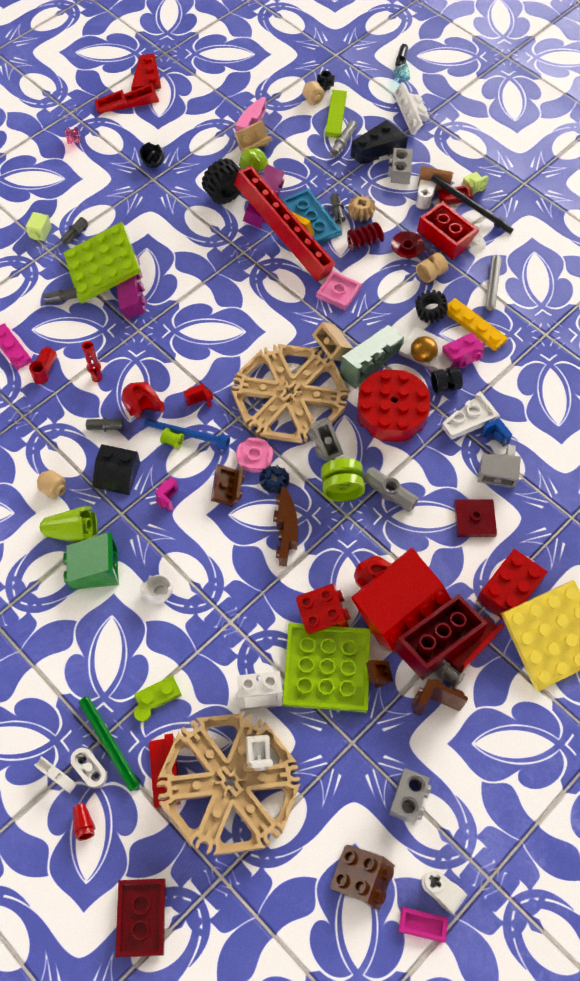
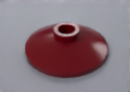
M404 231L393 237L391 247L400 257L414 258L423 252L425 243L423 238L417 233Z

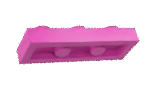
M6 324L0 325V349L15 369L19 370L31 363V357Z

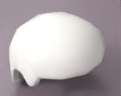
M160 574L149 576L145 583L141 582L140 592L148 602L161 604L171 596L173 585L167 576Z

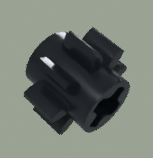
M324 70L317 74V82L324 91L334 87L335 75H332L330 71Z

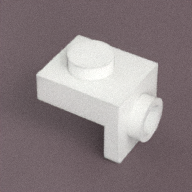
M268 735L246 737L247 764L254 768L255 771L267 770V767L273 766V761L270 759V737Z

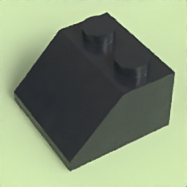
M101 444L95 460L92 486L130 495L141 463L138 452Z

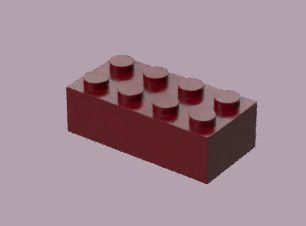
M458 594L398 637L394 650L423 681L481 637L488 623Z

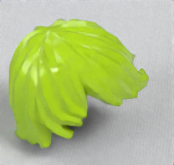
M251 148L242 153L238 166L242 170L251 165L257 172L265 170L268 160L260 149Z

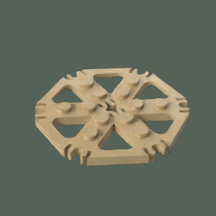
M274 344L273 351H268L267 347H264L263 353L261 349L235 374L234 384L239 385L232 386L231 390L246 427L248 425V430L250 431L252 428L257 427L258 429L255 433L256 436L260 435V438L302 444L304 441L307 443L308 425L314 423L307 405L331 408L332 413L327 419H330L331 424H333L346 410L347 401H342L341 399H348V389L334 360L330 361L328 356L324 359L321 358L323 351L314 348L278 344L277 348ZM292 355L305 357L308 360L292 375L284 357ZM263 363L268 366L274 380L248 377V375L259 364ZM323 372H328L336 385V389L310 385ZM248 396L269 399L253 416L248 414L243 399ZM287 410L296 428L295 433L287 434L272 431L271 426Z
M246 713L196 718L195 721L192 720L190 725L193 731L189 732L185 727H182L181 734L178 731L157 779H164L157 783V787L166 788V793L159 794L158 799L165 800L168 798L166 801H160L159 804L190 847L195 838L197 839L194 845L195 850L199 848L201 843L207 845L206 855L212 851L213 846H215V850L212 856L265 849V846L268 847L271 844L267 838L268 834H272L277 839L283 833L300 784L292 785L299 782L300 777L294 778L291 776V771H296L298 766H288L289 764H296V760L266 722H264L262 729H260L262 719H259L256 725L251 724L250 719L252 715L250 714L245 719V722H243V718ZM234 726L236 728L237 734L227 758L207 733L209 728ZM268 735L270 737V746L279 757V764H273V766L267 767V770L255 771L254 768L248 767L246 754V737ZM182 748L190 749L206 772L174 776L172 767L179 751ZM225 777H227L228 779H234V787H231L230 785H228L227 787L225 786ZM282 789L284 791L285 799L277 818H271L253 794L254 791ZM211 797L199 827L196 829L189 828L176 810L177 802ZM232 807L251 831V839L249 841L230 844L222 842L220 836Z

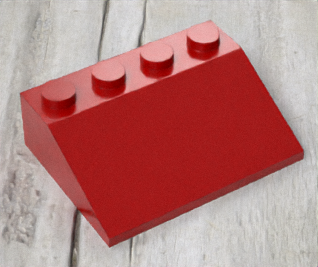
M413 548L406 551L351 597L379 645L391 651L394 650L398 637L451 600L442 582Z

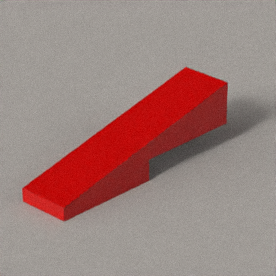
M153 83L125 94L123 90H119L94 100L99 114L160 102Z

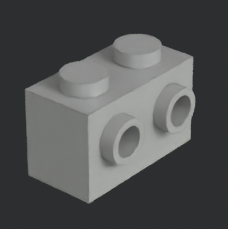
M323 418L308 425L309 430L307 432L311 441H314L316 444L314 449L318 458L327 462L344 454L330 419Z

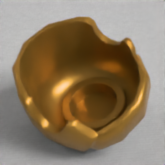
M428 336L418 337L411 344V355L419 362H431L438 355L437 343Z

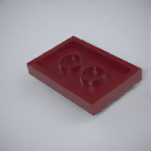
M165 878L118 880L115 958L164 956Z

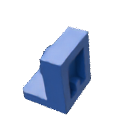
M500 418L485 423L481 434L484 438L492 433L494 439L500 442L503 447L509 444L512 433Z

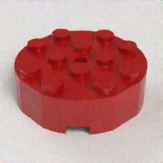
M384 369L373 373L363 381L358 392L357 420L361 427L364 426L370 432V436L380 441L404 442L412 439L413 435L424 429L430 412V392L421 379L405 370Z

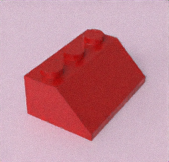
M442 201L420 217L417 232L453 260L465 251L479 232V229Z

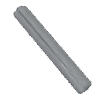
M500 255L492 256L485 305L487 311H494L496 308L502 260Z

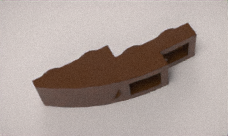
M281 486V493H277L276 505H279L278 511L274 510L273 522H276V529L279 530L278 540L281 541V547L277 546L276 558L279 559V566L287 567L289 549L297 550L298 520L292 498L286 487Z

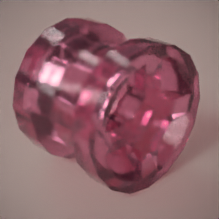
M74 127V129L65 128L68 144H72V142L81 143L78 127Z

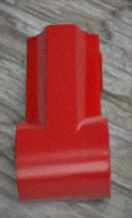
M49 347L42 348L36 361L29 365L31 376L36 384H44L49 380L48 373L57 357V353Z

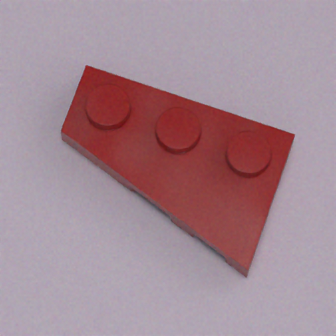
M140 55L131 91L153 83L155 89H161L155 55Z

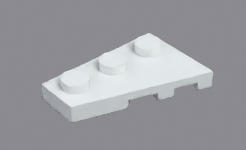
M479 391L476 397L471 401H467L461 410L454 412L442 423V428L449 438L453 440L483 427L485 423L498 419L500 415L481 391Z

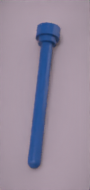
M146 419L144 422L148 427L160 430L169 428L170 431L177 434L182 433L187 437L215 443L220 449L227 450L230 444L229 435L214 436Z

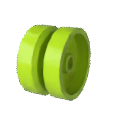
M339 458L331 460L321 467L323 496L326 499L344 502L355 500L365 493L363 467L359 461L350 458Z

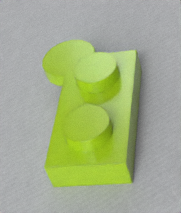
M173 675L134 694L139 704L134 710V717L139 722H146L151 717V709H156L182 696Z

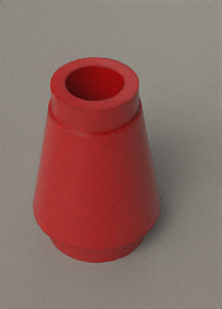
M86 804L75 805L73 807V835L76 836L78 841L90 839L95 835L94 830L96 827Z

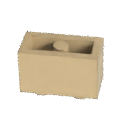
M322 322L312 334L331 360L341 361L342 356L353 349L335 324Z

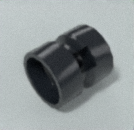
M458 366L446 368L445 371L439 369L431 372V384L436 394L447 392L448 389L454 391L462 388L463 379Z

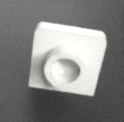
M480 223L473 224L479 229V232L468 245L469 252L485 249L486 243L480 233Z

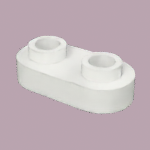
M87 748L76 749L71 755V765L89 787L94 789L102 787L107 780L106 770ZM86 757L87 761L84 764H80V759ZM100 774V778L97 781H93V776Z

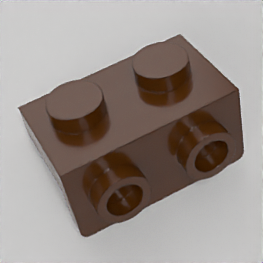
M218 464L215 467L211 501L232 507L241 500V484L245 477L243 466L233 469Z

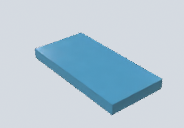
M309 188L282 199V202L291 212L310 220L314 231L313 238L319 245L342 235V230Z

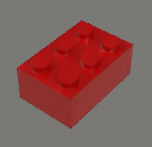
M514 548L480 591L476 601L503 619L501 613L528 601L548 571Z

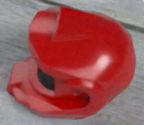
M148 382L130 383L122 391L121 401L130 416L141 419L140 415L146 409L160 413L165 411L164 402L159 399L157 393Z
M372 556L360 562L354 572L355 583L362 589L392 563L379 556Z

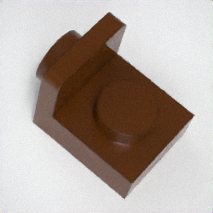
M370 660L366 662L370 683H374L375 688H380L393 682L388 661Z

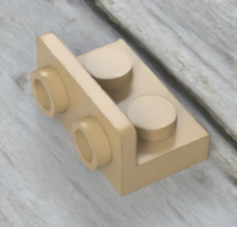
M262 120L234 133L241 152L251 148L265 147L269 144L268 142L273 140L271 136L267 135Z

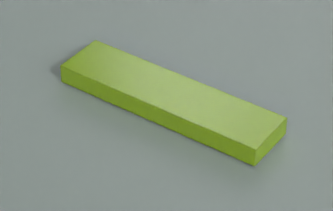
M332 89L325 131L326 137L339 138L341 135L347 91Z

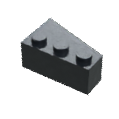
M385 120L352 141L351 157L360 164L378 160L379 157L384 155L389 157L390 154L393 155L394 148L406 149L408 137L388 120Z

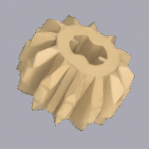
M355 195V198H351L348 205L350 218H354V221L360 220V222L363 220L368 222L369 218H373L376 208L373 199H369V196L363 197V195L360 197Z

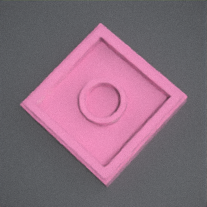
M332 270L317 291L316 298L346 311L362 288V284Z

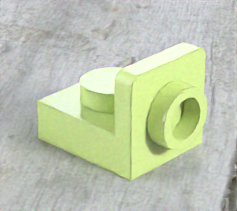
M474 172L464 176L462 182L468 185L471 193L474 194L486 189L489 177L487 175L481 177L478 172Z

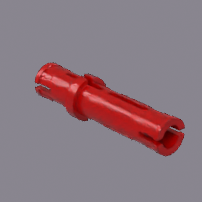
M85 341L81 347L87 362V371L90 373L93 382H100L103 378L101 364L97 360L93 343Z

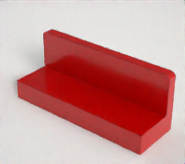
M485 617L484 620L488 624L483 635L448 661L451 663L450 666L460 673L464 672L501 633L505 626L503 623L496 626L490 619Z
M173 733L164 734L165 739L149 742L153 803L155 808L162 807L159 804L160 801L168 800V798L165 800L158 799L159 794L166 793V788L157 787V783L164 780L157 779L174 743L175 737ZM177 758L172 767L174 776H178Z

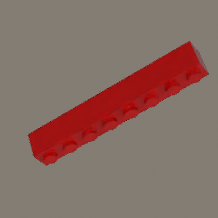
M251 165L238 171L234 183L236 188L313 278L318 282L329 276L335 262Z

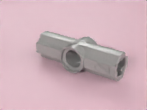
M374 467L369 468L363 477L364 482L380 492L384 500L393 501L407 512L412 511L419 501L417 496L400 486L397 479L387 477Z

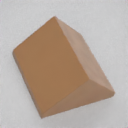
M421 166L418 186L421 179L431 181L434 174L451 185L454 172ZM436 184V190H443L442 187Z

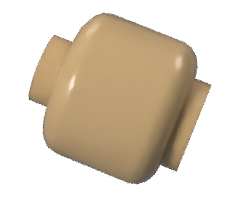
M309 81L304 85L302 94L310 105L318 104L323 100L324 90L318 82Z
M53 470L44 471L37 478L38 490L49 498L62 496L66 491L65 478Z

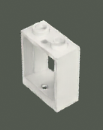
M280 671L236 676L240 711L282 706L283 692ZM261 677V680L257 681L256 678Z

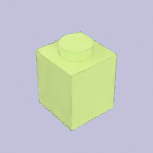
M33 212L25 227L29 238L45 241L52 225L49 215Z

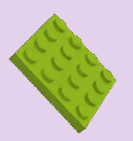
M122 222L64 252L74 288H76L75 291H77L76 295L81 304L141 273L127 230Z
M289 623L282 706L367 713L369 676L366 662L370 661L371 630L332 626L316 633L308 634L305 631L304 624Z

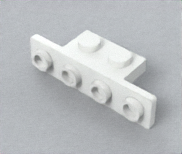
M401 82L396 88L394 96L411 135H415L423 125L422 121L427 122L430 117L427 113V108L423 104L422 97L418 94L409 93L405 83Z

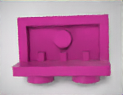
M470 333L442 346V352L452 361V367L458 366L460 369L483 358L484 344L473 333Z

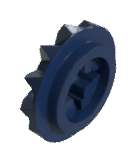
M278 464L276 466L269 465L268 468L262 470L259 476L261 487L270 493L281 492V486L287 488L290 481L289 473H287L285 468L279 467ZM272 474L278 477L277 484L273 479H271Z

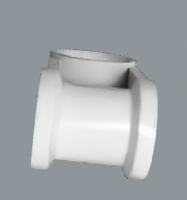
M423 179L420 180L416 200L417 208L426 210L430 207L436 183Z
M439 871L427 872L421 879L422 888L452 915L456 913L467 897V894L458 885L451 882ZM436 877L435 883L438 886L431 887L429 878Z

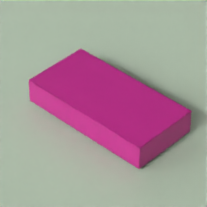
M401 907L398 926L399 933L445 943L448 917Z

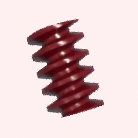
M377 222L347 231V243L351 251H354V246L356 249H360V244L365 248L366 242L371 246L372 240L375 244H378V238L381 242L384 241L383 230Z

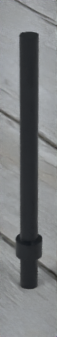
M435 174L431 178V181L486 217L497 228H502L510 235L514 231V228L505 223L504 219L496 217Z

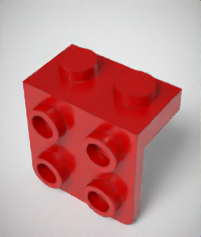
M333 583L296 597L305 631L308 634H313L338 624L340 627H349L348 620H351L348 609H343L341 603L345 601L341 589L337 590Z

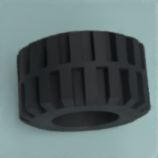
M219 159L204 172L201 182L202 188L215 203H230L241 194L234 185L238 171L241 169L231 159Z

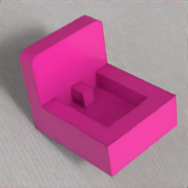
M173 477L163 481L155 491L157 504L163 509L167 508L169 511L173 509L172 501L169 498L179 490L177 481Z

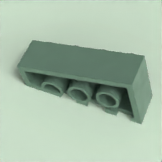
M389 325L380 329L373 336L342 356L340 366L342 379L357 389L367 377L375 373L400 350L404 342V336Z

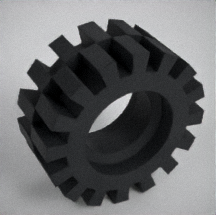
M427 290L426 294L422 292V297L418 296V300L415 301L418 317H420L421 321L424 320L425 323H428L429 320L430 323H434L433 320L439 322V318L443 319L448 310L445 295L441 294L439 290L437 293L436 290H432V292ZM429 304H438L434 309L425 308Z

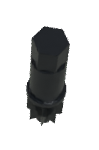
M402 43L399 48L395 68L398 71L404 69L408 52L407 44Z

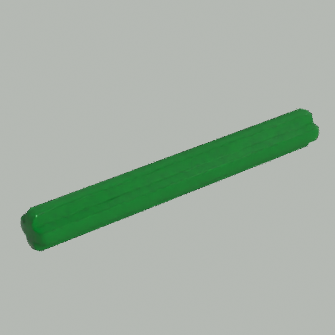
M88 696L83 697L79 700L82 710L129 791L136 790L140 783Z

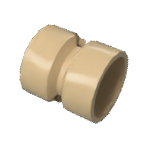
M437 252L420 262L416 266V272L424 283H430L437 276L447 272L449 267L445 257Z

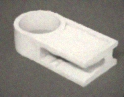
M41 756V759L34 766L70 794L77 784Z

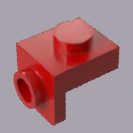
M204 384L190 387L183 391L187 407L203 400L208 408L212 407L211 400L213 395L210 389H206Z

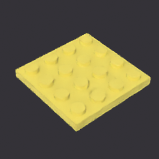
M575 580L564 583L501 613L535 691H540L580 671V591Z

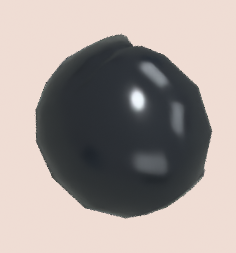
M147 142L140 148L139 157L147 167L157 168L163 163L165 152L159 144L154 145Z

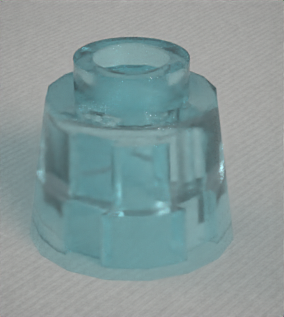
M407 63L396 67L392 71L393 79L397 80V82L410 80Z

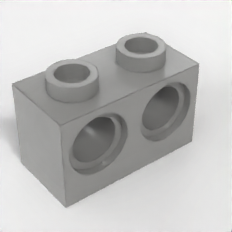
M393 149V155L390 154L389 164H392V166H389L388 176H391V183L410 184L413 149Z
M404 768L388 815L413 825L417 819L421 821L425 807L421 805L424 798L428 799L432 787L428 785L430 778ZM412 781L417 782L420 786V791H412L409 783ZM410 803L413 806V813L404 812L402 804Z

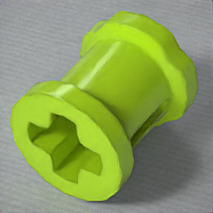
M165 428L160 437V443L172 445L177 450L180 449L184 441V434L174 433L169 428Z

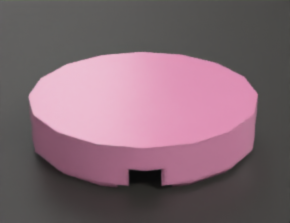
M258 437L248 438L238 445L236 459L239 466H243L245 471L251 473L261 472L271 465L273 449L264 439Z

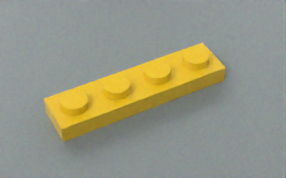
M456 298L447 304V315L470 333H473L495 352L507 342L508 337Z

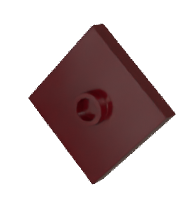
M455 499L457 537L497 536L493 499Z

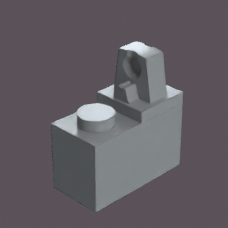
M508 444L506 453L502 454L501 457L494 454H483L479 463L477 482L515 489L519 481L521 457L515 456L516 446Z

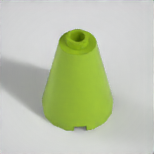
M83 506L45 517L40 522L39 528L45 537L76 543L92 538L93 534H97V517L95 512H91V506Z

